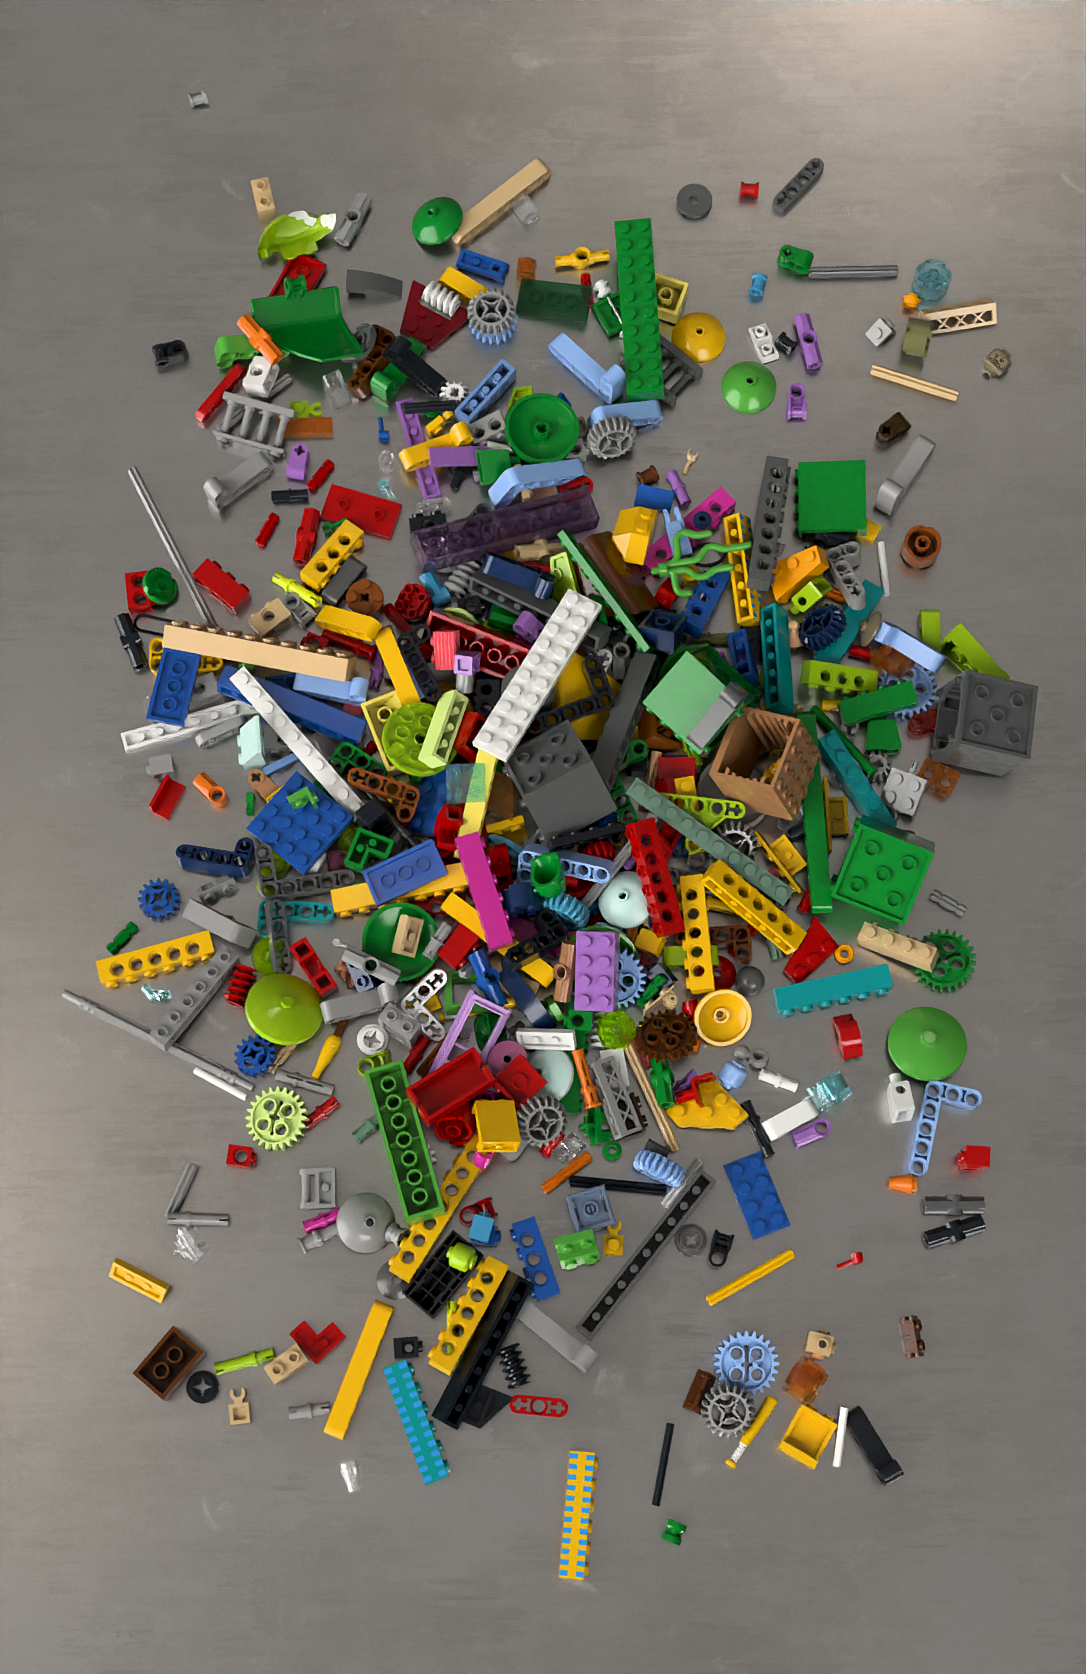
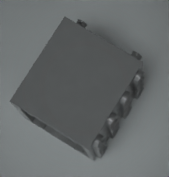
M965 670L946 685L937 689L936 697H939L934 742L933 747L931 746L929 749V754L932 755L931 761L998 776H1004L1029 761L1031 758L1038 686Z
M568 719L515 748L507 763L503 761L505 766L501 767L504 775L510 774L523 798L519 801L523 809L528 807L542 833L538 835L541 843L546 840L548 844L550 839L556 835L568 836L571 832L591 825L617 810L598 770Z

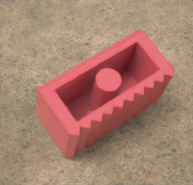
M460 630L433 631L430 637L431 646H434V653L431 656L432 665H435V670H454L455 654L461 651Z

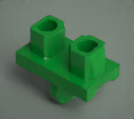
M600 1107L588 1110V1116L583 1117L584 1123L579 1124L578 1128L584 1130L586 1137L590 1136V1145H598L611 1140L610 1129L602 1130V1123H607L604 1111Z

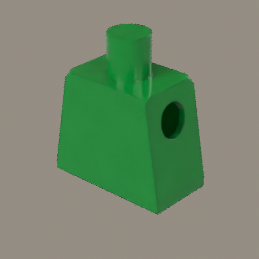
M475 449L481 485H489L496 482L505 470L513 467V465L520 464V458L517 455L509 456L507 449Z
M886 715L877 717L875 720H869L866 725L863 755H870L871 751H874L875 754L878 751H881L882 754H899L902 744L896 721L894 719H886Z

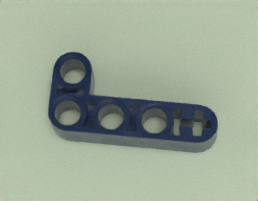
M487 552L481 571L485 574L532 590L534 596L543 600H549L556 581V576L493 552Z
M243 837L236 843L234 852L183 844L177 847L176 856L179 866L183 869L245 878L250 874L254 864L255 847L251 838Z

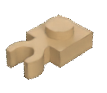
M241 1388V1395L239 1397L234 1395L233 1389L230 1390V1397L234 1400V1404L228 1405L230 1425L251 1423L249 1402L243 1403V1399L246 1396L244 1388Z

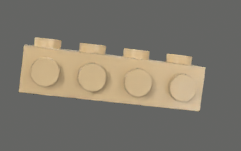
M864 922L857 938L861 947L931 973L939 957L938 949L934 944L919 942L917 938L911 935L905 937L891 928L888 930L883 929L881 925L875 922Z

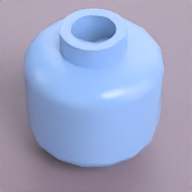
M736 1060L725 1062L718 1075L722 1081L721 1085L729 1090L740 1088L748 1075L745 1070L746 1066Z

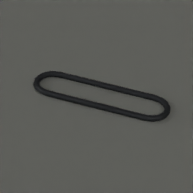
M140 614L136 616L134 619V627L141 632L163 636V633H158L139 628L136 624L137 619L140 617H148L166 622H172L175 620H170L148 614Z

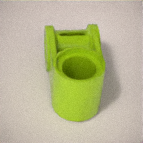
M390 1049L360 1059L357 1064L358 1074L362 1078H366L365 1072L360 1069L363 1064H369L372 1068L385 1065L383 1058L386 1064L392 1063Z

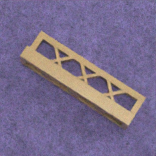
M992 298L920 310L923 320H938L940 322L936 329H933L932 334L997 324L996 302ZM991 310L992 319L983 320L980 318L985 311ZM967 314L976 316L971 323L963 321ZM949 317L958 319L953 326L945 324Z

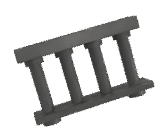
M660 334L661 354L671 360V363L663 370V380L676 367H680L685 371V374L670 390L664 387L665 399L662 400L674 407L677 399L675 394L689 379H695L698 382L702 378L703 368ZM621 352L619 354V364L625 370L624 353Z

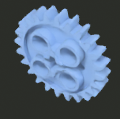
M901 659L900 664L894 661L893 667L888 664L887 670L882 669V676H878L877 679L879 682H877L876 688L883 685H888L889 687V685H895L897 681L906 679L904 677L905 674H910L913 678L906 679V681L912 680L914 690L917 688L924 690V693H918L915 690L918 699L917 706L894 713V717L900 713L902 719H904L905 714H908L910 719H912L914 713L917 717L920 716V711L925 714L927 708L931 709V702L936 700L934 696L936 695L937 690L935 688H937L938 684L933 683L935 676H929L931 671H925V667H919L917 662L912 664L911 659H909L908 663Z
M620 947L619 962L621 967L619 968L618 1009H620L622 1003L627 1008L628 1001L634 1004V996L639 998L641 996L639 991H644L645 989L640 984H646L647 981L642 978L647 974L645 971H641L644 968V964L638 965L640 957L634 959L635 952L628 955L627 948L621 952ZM631 976L634 981L626 983L623 978Z
M747 1330L744 1331V1335L736 1331V1337L729 1334V1341L722 1339L725 1345L724 1347L717 1346L721 1352L714 1353V1356L719 1358V1360L714 1361L713 1364L719 1366L714 1372L721 1373L717 1379L718 1381L725 1380L722 1385L724 1388L726 1387V1382H729L730 1388L733 1387L734 1383H737V1390L743 1386L745 1388L744 1393L752 1391L754 1396H756L757 1389L764 1393V1385L770 1388L768 1381H775L772 1373H778V1370L774 1368V1366L779 1365L778 1361H774L778 1354L771 1353L775 1347L774 1345L768 1347L769 1339L762 1341L763 1334L756 1337L754 1330L751 1335H748ZM745 1345H748L747 1358L751 1362V1364H748V1381L744 1380L745 1367L741 1364V1362H745ZM754 1348H760L762 1353L760 1357L753 1358L751 1351ZM732 1349H741L740 1357L733 1358L731 1356ZM737 1368L742 1373L739 1378L735 1379L731 1377V1372ZM758 1368L762 1371V1374L759 1378L755 1379L751 1377V1372Z

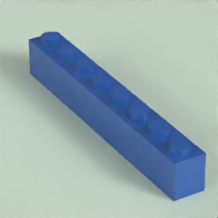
M226 665L217 682V692L253 706L229 679L240 668ZM250 673L292 722L301 724V726L338 741L349 742L358 748L367 726V721L361 716H353L341 708H333L326 702H318L306 694H298L291 688H283L271 680L266 681L259 678L256 674Z

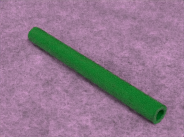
M814 705L810 711H815L817 720L829 732L834 729L851 756L871 777L874 776L878 771L874 765L817 705Z

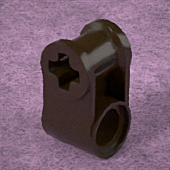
M897 412L879 426L876 441L880 445H888L896 438L904 435L912 425L901 412Z

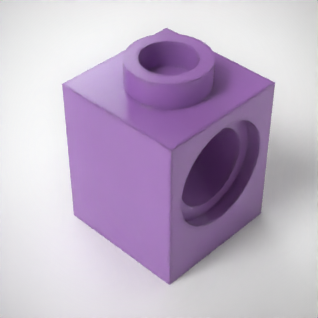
M461 650L456 653L454 657V673L472 676L479 672L481 652Z

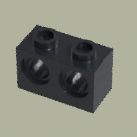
M477 679V685L473 686V696H477L476 704H473V712L480 713L486 719L489 717L491 712L484 714L481 710L485 705L491 706L492 710L500 699V680ZM484 687H491L492 692L484 695L482 689Z

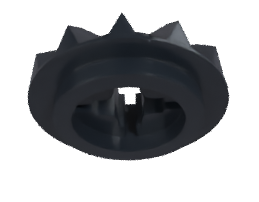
M205 1370L193 1373L186 1384V1391L190 1399L201 1404L212 1401L217 1396L219 1389L218 1380L215 1375ZM204 1378L205 1384L211 1386V1388L205 1389L202 1396L201 1390L194 1388V1386L201 1385V1381Z

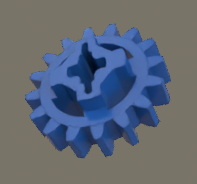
M157 878L156 883L151 879L149 886L143 885L144 891L139 890V893L142 895V897L138 898V901L142 903L139 907L141 910L145 909L143 912L145 916L150 913L152 920L155 916H157L159 921H161L162 916L168 919V913L175 914L173 909L179 908V905L176 903V901L181 900L180 896H176L179 890L174 889V883L169 884L167 879L161 882L160 878ZM148 894H149V895H150V901L148 902V905H147V896H148ZM170 894H171V895H172V900H171V903L169 904V903H168V898L170 897ZM159 897V898H162L163 900L160 902V901L156 900V898Z
M256 1034L255 1039L251 1035L248 1036V1041L242 1039L243 1045H237L236 1047L239 1049V1052L234 1053L238 1057V1059L234 1060L239 1065L237 1068L243 1071L246 1076L250 1074L253 1078L256 1077V1073L261 1077L263 1076V1071L269 1073L268 1067H274L275 1065L272 1063V1060L277 1059L273 1054L277 1052V1049L272 1047L274 1045L273 1042L264 1038L261 1039V1036ZM257 1044L264 1045L265 1048H263V1047H260V1048H259ZM246 1064H248V1065H251V1064H252V1065L254 1066V1068L248 1067V1066H246Z

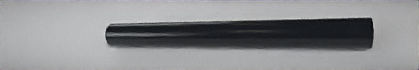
M666 1423L652 1505L659 1507L674 1430V1424Z

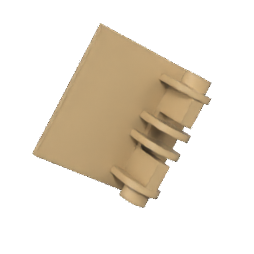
M673 985L671 988L665 987L659 993L658 999L655 1001L651 999L644 1005L642 1018L644 1019V1016L649 1015L660 1004L668 1009V1011L675 1010L678 1003V997L673 992L675 986Z

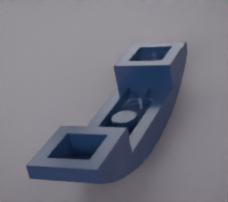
M502 970L499 972V981L534 1028L554 1029L557 1027L555 1021L517 971L509 973Z

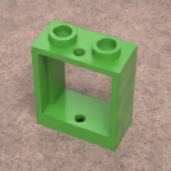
M458 971L446 972L447 982L444 984V997L447 1015H457L462 1003L455 1004L454 984L476 983L477 976L475 971L467 979L460 978ZM474 1003L469 1014L492 1011Z

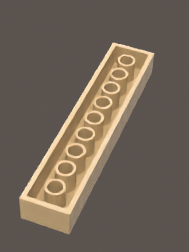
M181 619L165 624L162 647L342 682L354 678L357 656H353L350 651L341 650V652H333L334 649L329 647L317 649L313 644L304 643V645H297V642L292 640L280 642L279 638H261L260 634L255 633L243 635V631H224L225 628L218 626L206 628V624H188L189 621Z

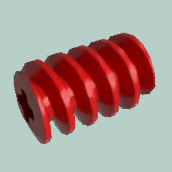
M236 964L234 968L237 971L231 973L235 979H229L228 982L232 986H226V990L229 993H223V997L227 1003L244 1008L245 1006L240 1002L246 1001L247 998L244 994L249 993L246 987L253 986L249 980L256 979L252 972L258 971L246 965Z

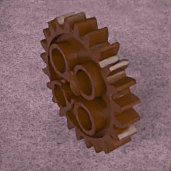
M668 1009L663 1014L658 1010V1015L651 1012V1018L644 1016V1022L639 1021V1027H635V1047H637L638 1052H642V1057L648 1055L649 1061L655 1058L656 1063H658L662 1059L664 1064H666L667 1059H670L674 1063V1058L682 1060L681 1055L688 1056V1051L693 1052V1046H697V1026L694 1025V1020L690 1021L689 1015L684 1017L683 1012L678 1015L676 1010L669 1013Z

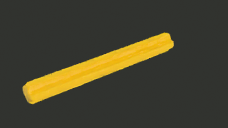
M787 1249L706 1297L707 1302L710 1306L715 1305L794 1259V1252L791 1249Z

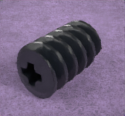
M519 1343L504 1347L497 1354V1358H504L499 1362L500 1365L506 1366L502 1372L509 1373L505 1377V1381H512L507 1386L508 1389H514L532 1382L526 1381L530 1374L523 1373L528 1368L527 1366H521L525 1359L518 1358L522 1350H515L520 1345Z

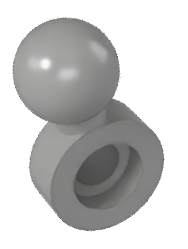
M738 1045L734 1050V1055L737 1059L745 1060L748 1058L750 1064L755 1068H763L769 1063V1054L765 1049L756 1048L750 1051L746 1045Z

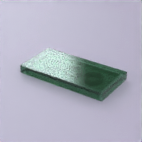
M522 278L515 313L587 322L593 287Z

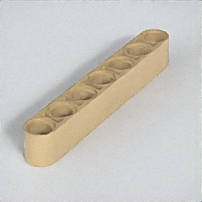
M540 158L533 160L463 214L462 224L451 238L458 246L466 243L547 180L552 170Z

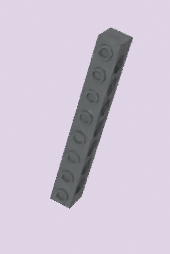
M766 457L746 585L748 589L769 592L770 584L774 585L775 574L772 573V569H776L778 558H774L775 553L778 554L780 543L777 542V538H781L782 527H779V523H783L784 512H781V508H785L787 497L783 495L784 492L787 493L789 482L786 481V477L789 478L791 467L788 466L789 459Z

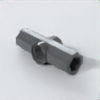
M959 1194L945 1195V1197L927 1196L923 1197L924 1214H945L946 1216L985 1214L984 1196H963Z

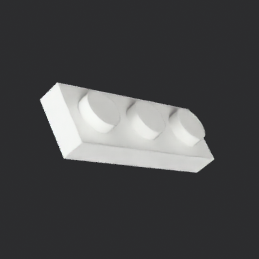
M518 1028L516 1031L517 1043L524 1049L575 1051L577 1048L575 1029Z

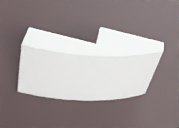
M766 323L749 328V334L761 364L779 359V353L772 341V335Z

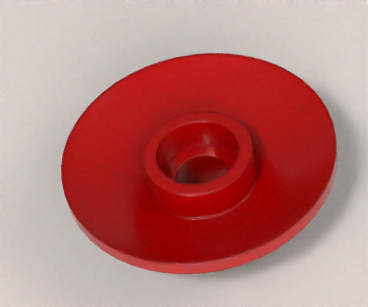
M719 956V966L713 967V972L715 970L721 972L720 976L714 975L715 990L731 989L735 983V966L726 957ZM698 968V976H702L705 970Z

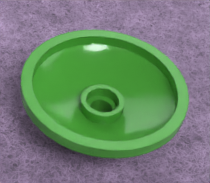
M753 361L740 362L733 365L725 373L722 380V394L725 401L737 411L743 413L759 412L768 407L773 401L776 394V380L772 372L764 365Z

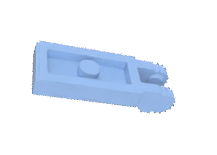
M678 506L673 507L676 521L670 522L667 509L662 510L665 522L664 527L673 556V537L679 530L686 529ZM688 536L682 537L680 540L681 558L693 554Z

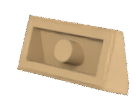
M408 915L400 916L392 953L415 958L424 920Z

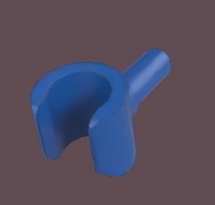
M378 417L379 440L388 442L389 431L384 430L383 419Z

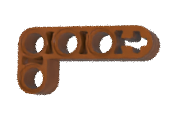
M355 767L348 772L347 782L350 786L398 802L399 805L395 816L399 822L407 824L412 820L420 797L417 788ZM355 773H356V774H359V778H360V779H357L356 782L353 781V777H352V776L355 775ZM365 776H367L365 785H362ZM375 779L380 785L377 788H372L369 785V781ZM391 785L395 786L398 792L390 794L387 788ZM413 792L416 795V799L410 801L406 798L405 794ZM407 810L410 817L403 819L400 817L399 812Z

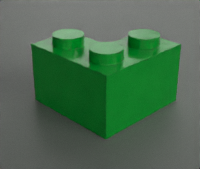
M358 827L344 861L346 868L362 873L367 868L371 857L382 861L391 858L396 847L395 840Z

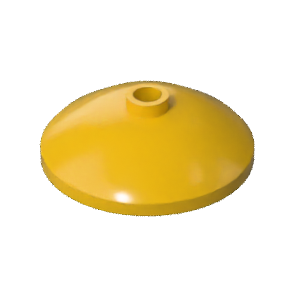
M694 312L683 316L674 325L671 341L674 346L695 363L701 364L710 362L721 354L726 342V333L721 322L714 316L703 312Z
M731 989L712 991L700 1000L695 1009L694 1025L697 1026V1033L704 1041L715 1046L733 1044L740 1040L748 1031L752 1018L751 1008L747 1000L737 991ZM718 1011H722L720 1016H716Z

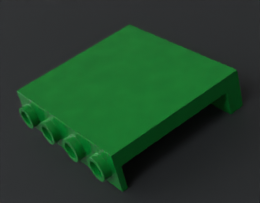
M865 460L798 462V469H795V480H798V486H795V497H799V503H795V514H799V520H795V532L799 531V538H802V533L858 531L859 536H867Z

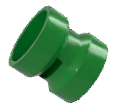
M669 1518L667 1529L663 1532L661 1538L680 1546L682 1533H685L687 1526Z

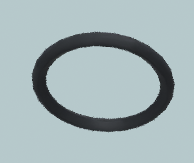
M707 542L696 545L692 548V552L704 547L706 544L715 542ZM723 553L722 558L716 562L707 564L696 563L693 565L703 568L716 566L726 559L727 553Z

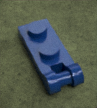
M463 248L456 262V267L494 279L499 283L504 282L505 272H508L510 267L506 262ZM494 267H495V268H498L499 271H498V272L493 271V270H494Z

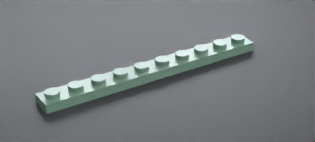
M636 777L625 792L626 795L711 856L727 863L734 872L741 875L746 881L781 906L786 903L794 890L639 778Z

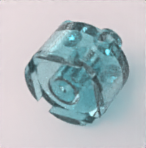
M928 259L924 263L919 264L912 281L914 294H917L919 299L926 302H939L947 293L951 281V272L944 262L937 259Z
M839 1070L819 1080L815 1086L813 1084L805 1090L820 1114L853 1094Z

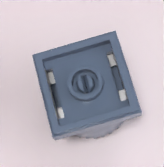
M604 1184L566 1195L576 1233L588 1229H593V1232H597L603 1227L616 1224Z

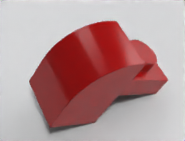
M444 804L439 811L433 831V836L436 837V848L453 852L457 849L455 838H457V831L463 824L462 807Z
M507 843L487 846L492 864L491 872L495 873L497 878L496 890L507 889L508 885L514 884Z
M852 1013L833 1017V1024L838 1034L839 1049L843 1059L863 1056L860 1030Z

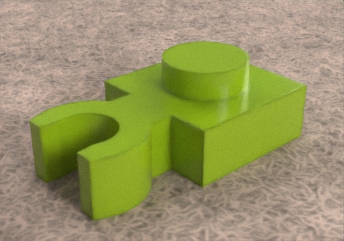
M290 401V409L298 413L296 420L290 419V421H309V416L321 418V412H315V409L322 408L321 403L316 402L309 406L308 401Z

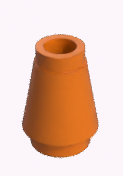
M907 1174L889 1177V1188L911 1194L912 1192H917L918 1176Z

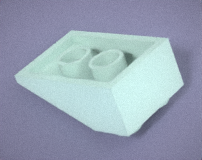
M257 715L241 727L240 735H237L238 747L241 746L242 752L238 753L239 765H242L244 770L263 769L267 766L263 726L259 715Z

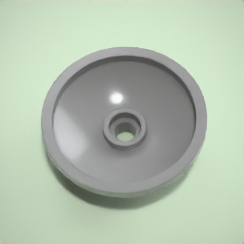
M359 1193L348 1198L340 1207L336 1219V1228L340 1239L348 1248L360 1253H371L380 1250L388 1243L385 1240V1233L387 1228L392 1223H395V1216L389 1203L381 1196L374 1193ZM368 1218L372 1220L371 1226H368L366 1223Z

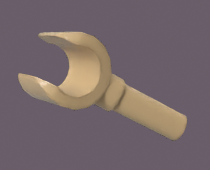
M692 448L687 453V462L682 472L684 475L687 474L690 465L698 457V451L696 455H690Z

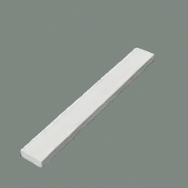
M235 700L187 714L185 727L155 723L123 732L121 737L127 753L216 727L240 715H245L248 718L260 713L253 706Z

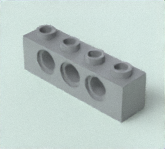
M213 672L202 673L196 678L188 712L223 698L222 693L217 692V681ZM199 687H203V688H204V691H203V692H201V693H195V690H196L197 688H199ZM152 694L148 695L145 700H142L146 712H148Z

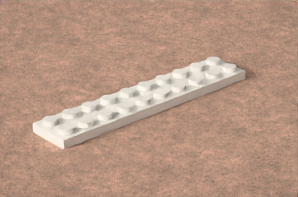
M568 589L472 742L473 746L507 763L602 609L601 604Z

